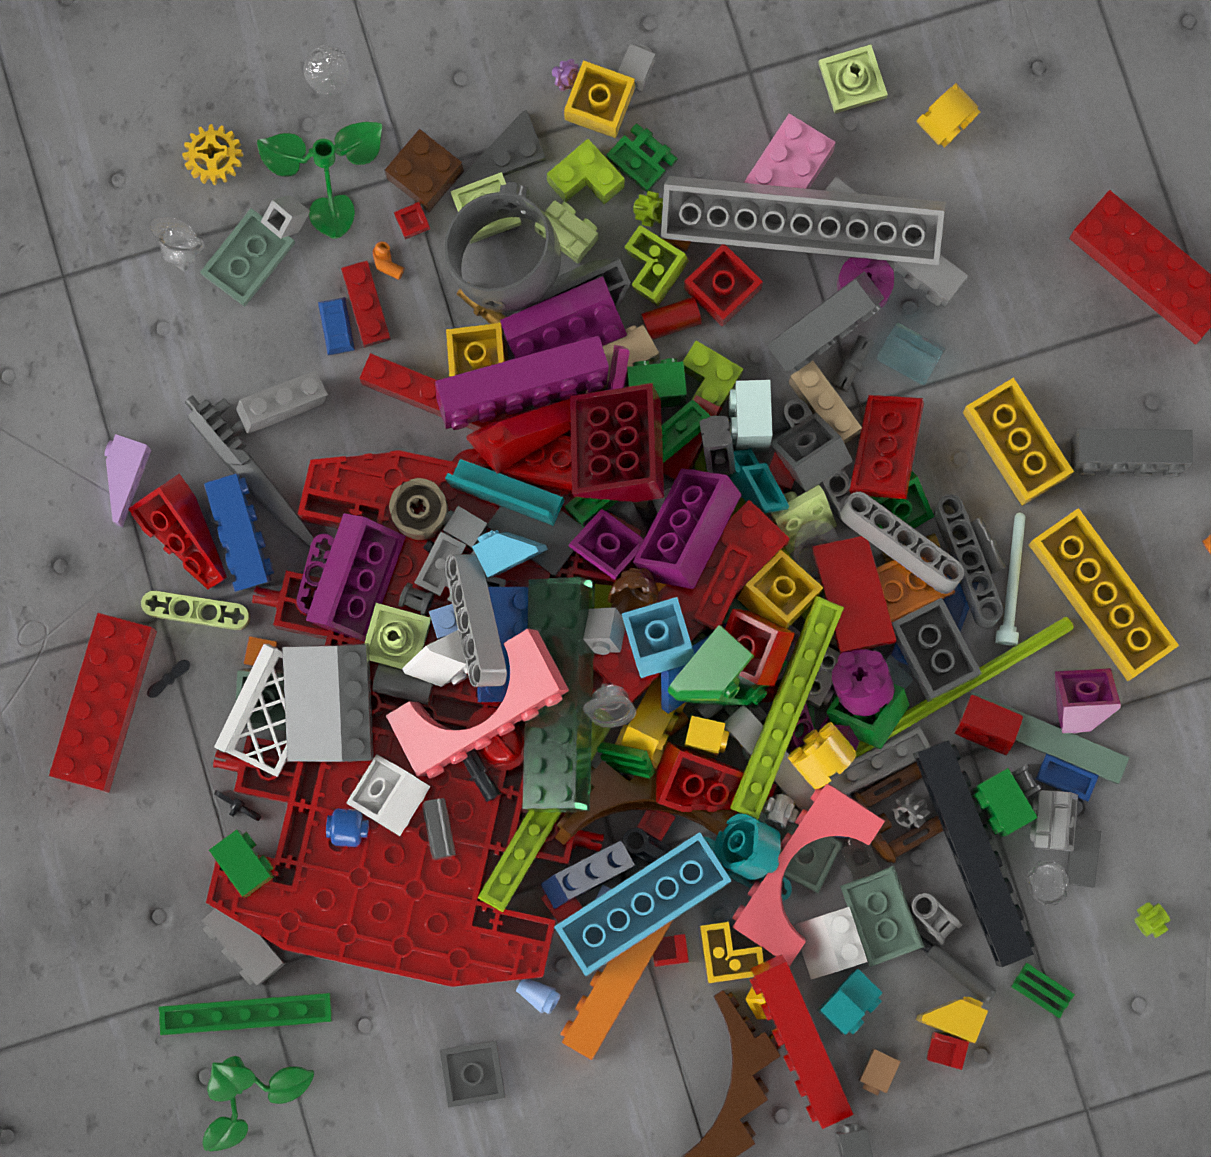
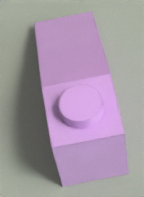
M115 434L114 440H110L106 446L105 456H107L106 466L112 521L117 526L123 528L129 512L128 508L131 507L151 449L146 444Z

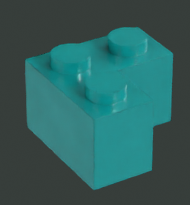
M855 969L817 1011L841 1034L846 1035L848 1032L854 1034L864 1024V1021L861 1019L865 1015L864 1012L867 1010L869 1013H872L882 1002L879 996L883 992L859 969Z

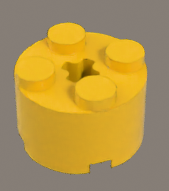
M955 83L916 122L938 146L941 144L945 148L961 132L958 127L960 126L964 130L981 112L978 110L979 106Z
M830 722L819 732L814 729L803 738L805 744L792 751L787 758L814 789H818L831 782L832 780L829 777L836 772L840 775L853 762L857 754L848 740Z

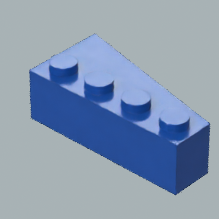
M236 473L204 483L213 517L219 524L217 530L223 548L226 547L227 550L225 559L228 569L232 575H235L236 581L232 582L234 591L271 581L270 575L274 574V569L270 558L265 559L262 548L266 547L262 531L257 532L254 521H257L258 518L254 505H248L245 496L249 494L245 477L240 479L239 474Z

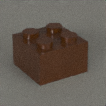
M419 129L384 171L387 180L416 203L419 202L426 211L430 212L464 172L462 162Z

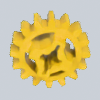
M209 124L208 131L198 127L200 134L196 136L190 133L192 142H184L185 148L189 151L182 153L184 160H188L185 163V167L187 170H192L191 175L194 179L200 176L203 184L208 179H211L213 185H216L219 178L226 183L227 174L236 176L233 169L234 166H242L240 160L237 159L243 157L242 150L237 149L241 146L239 139L233 140L235 135L232 131L225 134V128L222 125L218 128V131L214 129L212 124ZM218 139L226 142L229 145V147H227L226 145H220ZM212 151H216L217 153L214 154V158L210 159L209 156L212 155ZM196 162H199V164H205L208 168V171L199 167Z

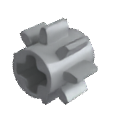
M913 792L908 797L903 794L896 800L897 805L892 811L895 812L897 823L909 830L913 825L919 828L926 822L925 817L930 811L927 810L925 799L915 795Z
M776 794L774 798L769 797L766 800L761 813L767 815L765 822L769 826L776 829H785L786 825L791 826L792 823H795L799 811L793 809L795 801L792 798L783 794Z

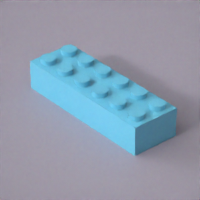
M699 832L560 922L554 928L584 975L588 976L731 883V879Z

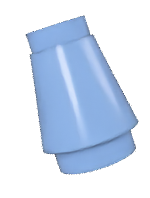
M522 979L516 989V992L521 994L540 1013L546 1012L550 1014L561 996L556 992V988L531 979Z

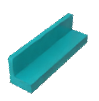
M462 459L459 460L454 474L447 473L445 477L451 488L554 526L564 503V498L500 473L497 474L494 471Z

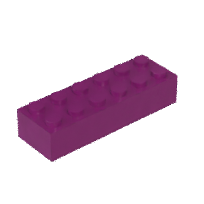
M595 336L435 381L436 399L445 429L460 430L467 427L469 423L478 420L482 423L495 419L496 415L503 413L513 415L521 412L523 408L528 406L542 407L549 404L550 400L561 398V400H566L570 396L577 395L578 392L585 390L596 392L604 387L603 385H607L609 365L600 337Z

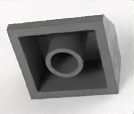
M817 412L770 443L793 479L806 492L853 462L841 436Z

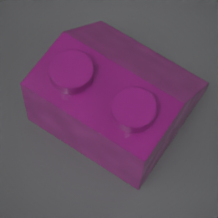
M601 509L570 542L569 547L616 580L623 571L634 567L633 560L644 539Z

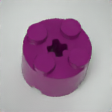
M850 257L840 270L837 280V291L865 271L884 296V299L879 303L881 308H883L888 302L894 287L893 269L886 260Z
M862 649L843 652L839 655L832 671V683L840 703L848 709V712L857 716H869L879 712V708L886 703L887 705L890 703L894 695V683L887 663L881 653Z

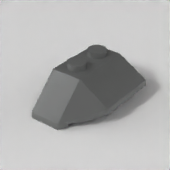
M619 257L590 261L558 276L550 291L534 305L603 276L618 311L631 282Z

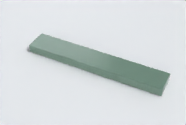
M971 692L970 696H978L1023 716L1015 739L1016 742L1059 758L1115 784L1120 783L1129 757L1072 733H1062L1058 727Z

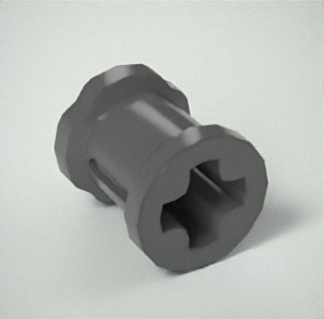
M408 582L401 593L398 606L404 607L406 605L420 611V615L426 616L432 605L435 593L431 591L426 593L413 587V584Z
M1028 764L1012 772L1025 797L1042 788L1040 784L1035 783L1028 769L1030 766Z

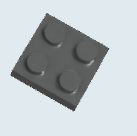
M497 1040L439 1050L448 1107L506 1098Z

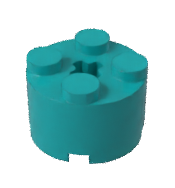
M738 814L726 822L729 825L724 832L719 831L714 850L718 861L725 868L751 880L759 879L767 873H773L778 868L781 835L773 827L747 814Z

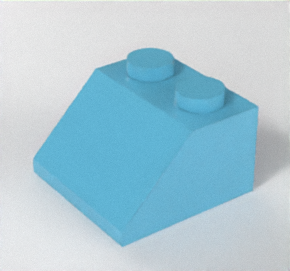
M492 530L477 538L479 543L472 546L487 577L497 576L548 550L545 544L509 532L499 533L498 530Z

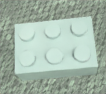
M770 380L736 381L735 389H730L728 401L732 445H735V451L752 449L753 452H768L772 439Z

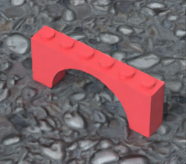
M526 629L504 643L510 662L508 690L496 712L478 726L466 730H454L445 727L434 720L420 702L409 701L386 715L416 776H428V778L438 776L444 772L443 767L451 762L456 764L468 757L467 752L474 748L479 750L491 743L490 738L497 734L502 736L515 729L514 724L522 719L523 721H528L539 714L538 709L545 705L547 707L553 706L563 699L561 695L568 692L569 689L538 630Z
M829 783L815 790L810 798L814 801L809 811L803 809L795 821L799 825L793 835L787 833L782 840L781 848L783 851L778 857V868L773 873H767L762 883L756 880L748 892V895L752 898L745 907L741 904L732 917L736 921L733 925L734 929L776 957L782 954L788 965L792 964L807 941L789 921L782 902V881L791 859L808 843L829 836L850 837L870 845L886 821Z

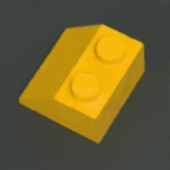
M964 996L963 1000L954 999L918 1014L916 1020L964 1041L976 1043L988 1010L982 1008L983 1002Z

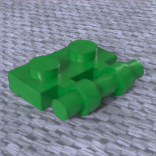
M636 123L630 132L637 138L632 142L624 135L606 154V158L647 193L665 174L666 170L659 164L665 161L672 167L678 158L671 153L672 149L666 144L662 145L659 143L649 129H643ZM646 145L655 154L650 157L641 150V147Z

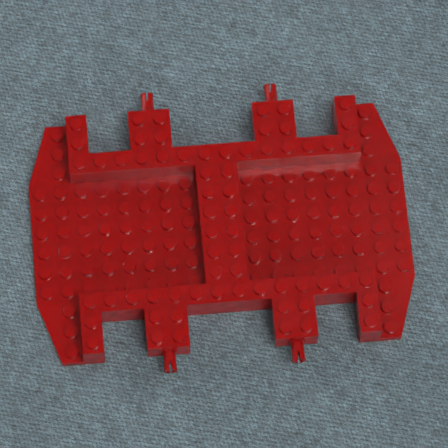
M396 450L387 453H368L359 456H340L310 460L298 515L304 522L336 529L339 528L344 513L368 518L402 534L395 526L389 509L390 499L398 486L415 478H423L434 482L443 492L449 511L455 512L459 506L487 524L501 506L451 488L445 477L447 473L454 474L458 465L457 462ZM524 482L563 497L564 503L561 511L574 519L565 508V505L575 498L572 495V490ZM420 504L418 508H413L416 515H419L420 512H425L423 504ZM609 513L611 516L616 518L618 521H620L622 524H624L626 527H628L640 536L641 530H639L631 524H628L627 522L613 515L612 513ZM440 532L434 538L425 540L405 537L382 605L420 615V611L406 605L404 607L398 606L401 593L408 582L413 584V587L426 593L430 592L415 584V581L429 555L423 549V546L429 540L435 543ZM466 547L462 552V554L472 553V551ZM576 551L573 552L555 577L531 559L497 576H492L505 579V587H534L535 630H538L569 689L568 692L605 700L609 683L590 666V662L598 654L594 653L583 640L584 634L563 629L574 580L613 586L616 580ZM286 570L280 591L256 586L254 589L257 595H253L252 603L276 607L273 625L278 630L325 639V645L365 643L306 621L307 615L297 606V596L303 577L301 573ZM310 576V579L313 582H319L321 579L319 577ZM307 584L306 589L310 588L312 591L310 598H304L303 603L307 605V609H310L314 592L317 588ZM444 587L440 596L435 594L429 611L452 604V602L448 601L450 596L448 587ZM432 620L424 647L438 640ZM370 661L374 757L376 754L426 783L430 788L400 836L363 814V820L369 821L368 837H362L361 843L357 847L335 846L332 844L331 838H326L327 816L332 815L334 810L338 808L355 809L346 802L373 759L369 761L299 762L286 760L279 777H276L227 752L216 751L215 757L226 761L214 759L213 768L230 770L238 774L234 788L235 792L288 805L275 858L266 857L274 868L270 871L274 878L245 898L241 896L220 865L215 861L206 899L207 904L283 950L450 987L540 978L544 976L549 949H551L554 936V926H556L557 921L507 909L501 912L480 900L478 896L536 798L527 797L526 795L546 710L545 706L538 709L539 714L528 721H523L522 719L515 723L527 744L525 759L519 766L512 770H498L490 766L478 753L485 767L490 768L489 774L502 792L498 797L486 802L475 781L471 782L470 778L472 776L463 761L452 764V762L443 767L444 772L433 778L416 776L386 715L409 701L372 691L379 663ZM468 676L456 685H453L452 682L442 687L434 684L429 705L422 704V706L434 720L443 726L454 730H466L468 721L474 712L489 707L498 709L502 702H478V687L472 686ZM251 736L246 737L243 750L245 754L256 751ZM257 738L260 749L275 744L274 741ZM286 744L280 745L282 752ZM276 747L261 752L265 764L275 768L280 759ZM257 754L251 756V757H253V758L259 760ZM445 798L456 855L434 860L431 855L422 805L425 801ZM566 805L535 858L569 866L572 849H575L577 846L599 852L601 851L602 844L591 842V840L603 842L604 834L579 830L563 845L555 838L560 831L557 824L567 812L572 815L577 809L576 807Z

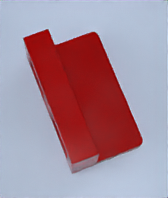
M971 695L954 734L1007 756L1015 742L1023 716L978 696Z

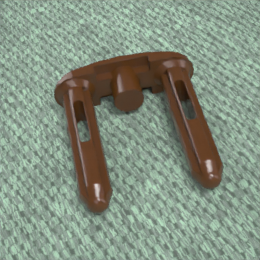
M912 763L861 793L854 792L851 798L868 809L922 778L917 763ZM899 780L898 785L878 796L874 794L876 790L890 782ZM883 812L878 816L886 821L870 843V847L885 862L896 863V858L943 832L942 825L936 815L919 828L915 827L887 843L881 833L892 828V825L887 815ZM923 829H927L928 833L906 846L903 845L905 839Z

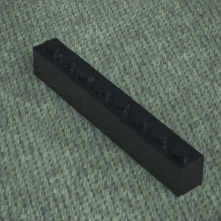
M947 740L913 753L996 966L1004 967L1034 955L1032 947L1035 946L1033 938L1028 930L1024 931L1021 923L1024 920L1023 913L1018 904L1014 905L1010 894L1013 893L1012 885L1007 877L1004 878L1000 870V867L1003 866L1001 857L996 850H992L989 842L992 840L991 832L987 824H982L979 817V814L982 813L981 807L976 797H971L968 789L971 786V782L966 771H961L958 760L961 758L956 745H951L950 741Z

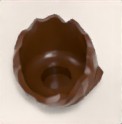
M630 568L623 571L614 582L609 591L608 602L612 603L611 608H616L622 615V613L657 603L658 589L654 577L647 568Z

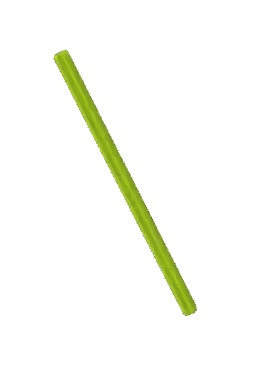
M1068 617L1060 619L979 667L981 674L977 678L930 702H927L925 699L908 709L888 739L1072 631L1074 626ZM859 740L855 758L873 749L874 746Z

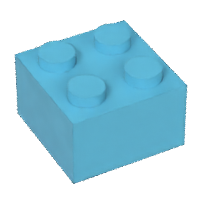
M677 597L622 613L641 678L686 665L695 655Z

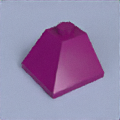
M1111 668L1055 671L1057 715L1062 733L1091 732L1120 709L1121 703Z

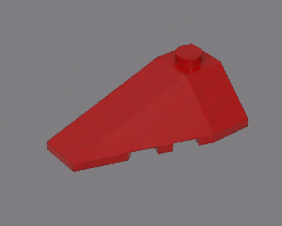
M570 398L491 421L467 435V440L498 474L571 430Z
M180 473L128 508L141 529L150 538L155 536L165 545L163 548L165 552L169 555L174 553L183 561V568L207 590L227 578L196 496Z
M667 742L657 766L656 802L681 812H692V810H706L708 812L732 810L730 807L745 771L693 750ZM772 784L766 800L773 796L777 784Z

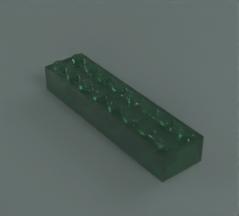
M582 577L529 580L527 629L538 630L569 691L561 695L563 699L559 703L547 707V705L538 709L539 714L525 721L522 809L536 812L590 811L594 652L583 638L589 609H595V582Z

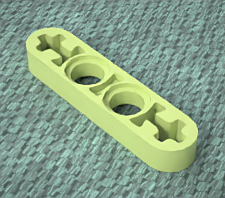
M150 591L141 600L143 611L154 618L232 630H242L250 622L249 611L243 605L160 591ZM154 597H157L160 603L168 604L167 599L171 598L169 614H165L167 609L163 607H156L155 611H152V608L148 606V601H153ZM180 601H186L190 606L189 612L184 616H178L175 613V605ZM213 605L216 607L217 615L214 619L205 620L203 618L202 610L205 606ZM222 607H227L225 612L228 614H235L236 610H240L244 620H239L238 624H234L233 619L224 617V623H220L223 617Z

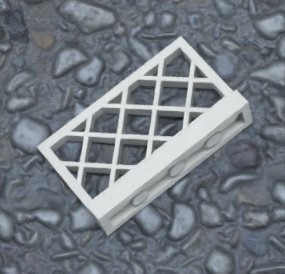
M264 644L214 747L279 777L287 760V740L278 741L274 726L285 723L286 719L272 723L267 707L282 702L285 710V696L280 685V681H283L284 677L278 678L275 670L279 657L283 659V652L270 644ZM271 674H272L274 680L268 682V680H269V678H270V676H271ZM276 684L280 700L266 704L262 692L266 686ZM260 699L262 706L255 708ZM263 709L268 725L253 730L250 717L253 712ZM246 726H248L249 732L243 733ZM270 728L275 744L260 749L255 733ZM251 735L256 751L245 754L236 750L240 738ZM286 744L282 752L280 745ZM276 747L280 759L276 767L273 768L265 764L261 752ZM257 754L259 760H257V759H255V758H253V757H251V756Z

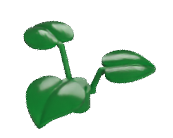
M360 122L345 126L336 134L334 139L335 145L329 139H319L309 149L307 155L306 145L299 136L290 133L258 139L257 146L265 166L278 176H294L299 171L300 163H307L311 157H313L318 167L324 168L328 198H318L312 203L309 208V219L316 230L332 239H338L351 228L355 217V209L348 196L338 195L333 197L329 167L335 162V153L339 156L346 154L348 161L356 165H364L373 161L380 151L382 124L377 122Z
M239 1056L229 1057L222 1063L213 1062L207 1093L210 1099L223 1102L230 1100L232 1115L231 1118L219 1117L208 1126L202 1141L204 1150L219 1151L231 1148L240 1143L247 1135V1122L243 1119H237L238 1112L235 1099L237 1094H242L243 1090L250 1088L253 1083H256L263 1091L269 1092L268 1099L271 1103L283 1104L291 1102L307 1090L313 1080L314 1071L298 1066L286 1067L276 1072L269 1080V1085H265L254 1075L251 1069L245 1067Z

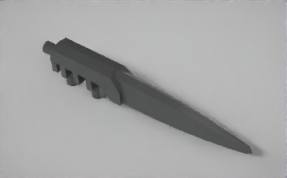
M193 395L187 398L185 404L192 411L188 415V420L233 474H239L240 479L245 477L249 492L278 521L310 547L314 536L252 456L243 450L247 445L238 437L245 430L241 419L230 427L228 422L221 416L222 413L231 407L227 400L223 398L213 406L208 400H204L200 404ZM318 544L317 548L321 550V554H324L325 552Z

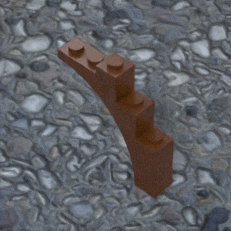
M602 761L597 768L591 766L581 778L585 783L580 789V792L583 794L574 804L577 809L572 815L567 812L557 824L560 831L555 838L565 845L579 830L595 820L617 812L631 810H658L680 815L718 835L719 831L723 832L728 824L726 822L738 812L734 810H717V812L692 810V812H681L658 804L656 802V770L650 779L631 774L625 779L607 763Z
M721 990L713 996L724 1016L731 1043V1078L725 1102L712 1127L699 1143L682 1157H737L755 1145L752 1138L756 1136V1133L748 1121L742 1124L740 1119L768 1101L765 1094L769 1090L760 1077L755 1080L752 1075L779 1058L781 1055L778 1050L782 1047L778 1046L773 1034L767 1036L765 1032H762L756 1037L753 1036L752 1033L756 1029L747 1016L742 1018L736 1010L740 1004L732 992L726 994L724 990Z

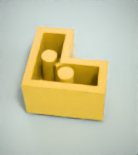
M729 922L700 926L708 983L754 977L750 968L764 962L762 946L733 950Z

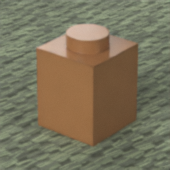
M872 1049L858 1079L864 1083L862 1089L877 1096L880 1091L887 1093L901 1061Z

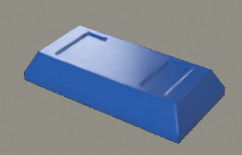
M342 297L318 302L328 356L355 351L346 298Z
M1046 753L1035 780L1061 791L1077 794L1078 798L1088 802L1099 775Z

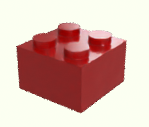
M722 244L684 281V290L691 297H694L695 301L723 327L762 290L763 281L730 248Z
M732 609L725 630L754 655L739 676L758 685L774 686L795 633L752 611Z

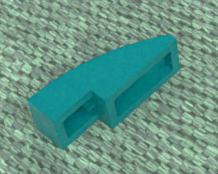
M752 449L734 451L736 472L727 476L742 494L741 497L746 502L750 500L764 514L787 510L789 504L766 463L759 464Z

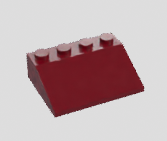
M653 383L570 396L572 495L581 498L629 502L664 498L661 400Z

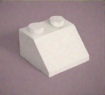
M457 630L425 646L402 668L404 673L440 687L450 682L456 685L468 677V671L459 631Z
M376 754L346 803L400 836L409 824L419 804L423 801L430 786Z
M850 907L793 925L807 939L801 951L811 980L867 962Z

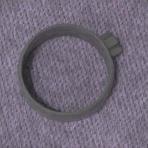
M507 182V184L501 185L500 192L485 194L467 203L451 221L445 237L446 263L451 276L461 291L471 301L495 312H515L528 308L540 301L553 287L561 266L560 242L550 220L536 204L529 200L530 190L528 187L521 186L518 183ZM520 217L537 222L545 228L546 243L542 257L536 267L519 282L503 288L487 289L474 286L462 278L461 265L465 249L473 236L486 225L503 218Z

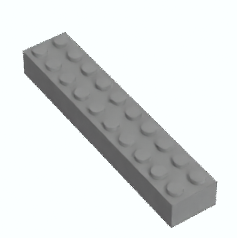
M668 176L664 184L661 238L939 265L946 202Z

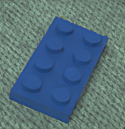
M488 587L505 660L507 677L502 686L478 687V702H503L510 681V662L504 643L526 629L535 630L534 587Z

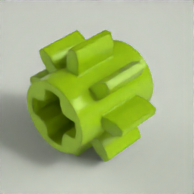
M648 191L647 196L639 195L633 206V211L636 215L635 220H640L642 225L653 227L654 223L661 224L663 198L659 197V193Z
M1147 902L1136 910L1139 916L1134 919L1135 923L1146 937L1153 934L1155 938H1158L1169 930L1165 924L1171 921L1170 917L1159 903L1152 906L1150 902Z

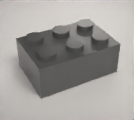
M942 598L892 622L896 643L927 702L977 678L981 674L974 657Z

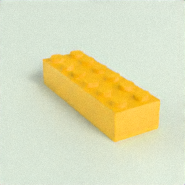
M1079 508L1030 542L1029 547L1127 681L1136 677L1179 646Z

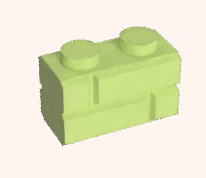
M555 200L546 209L545 214L558 236L561 251L578 264L598 241L597 227L586 218L582 221L574 215L576 211L568 203L563 202L560 204ZM536 222L534 225L535 231L546 239L545 228Z

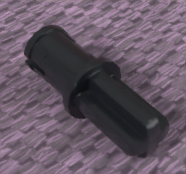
M475 748L467 752L468 757L463 760V763L472 776L470 778L471 782L475 781L485 801L489 802L501 795L502 792L489 774L490 768L485 767Z

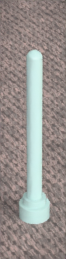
M1021 512L1017 513L1014 517L1003 625L996 631L995 643L1007 646L1018 645L1019 638L1014 622L1026 520L1025 515Z

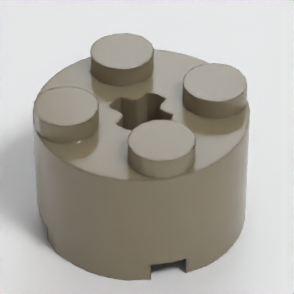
M423 478L411 479L398 486L394 490L389 504L390 514L397 529L403 535L415 540L434 538L444 528V522L449 512L446 498L441 489L434 482ZM420 504H423L425 512H420L419 515H416L413 508H418Z

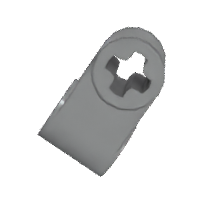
M915 894L909 900L912 915L941 946L945 943L944 939L955 928L959 929L962 926L959 920L930 894ZM920 898L927 899L930 904V908L925 914H920L916 909V903Z

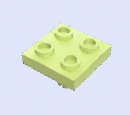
M872 45L819 60L818 64L835 114L887 98L888 94Z
M501 172L450 191L457 211L459 212L467 203L480 196L500 192L501 185H505L506 182ZM520 217L503 218L486 225L473 236L470 244L522 225Z
M820 485L798 497L795 492L786 493L784 497L789 504V508L787 510L770 512L775 525L790 538L788 545L785 547L788 553L803 547L808 542L837 526L826 495Z
M376 603L365 643H369L370 661L402 669L424 648L431 618Z

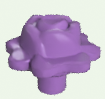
M574 59L562 60L560 67L555 66L552 70V76L556 77L555 85L559 86L560 91L572 89L579 73V66L574 64Z

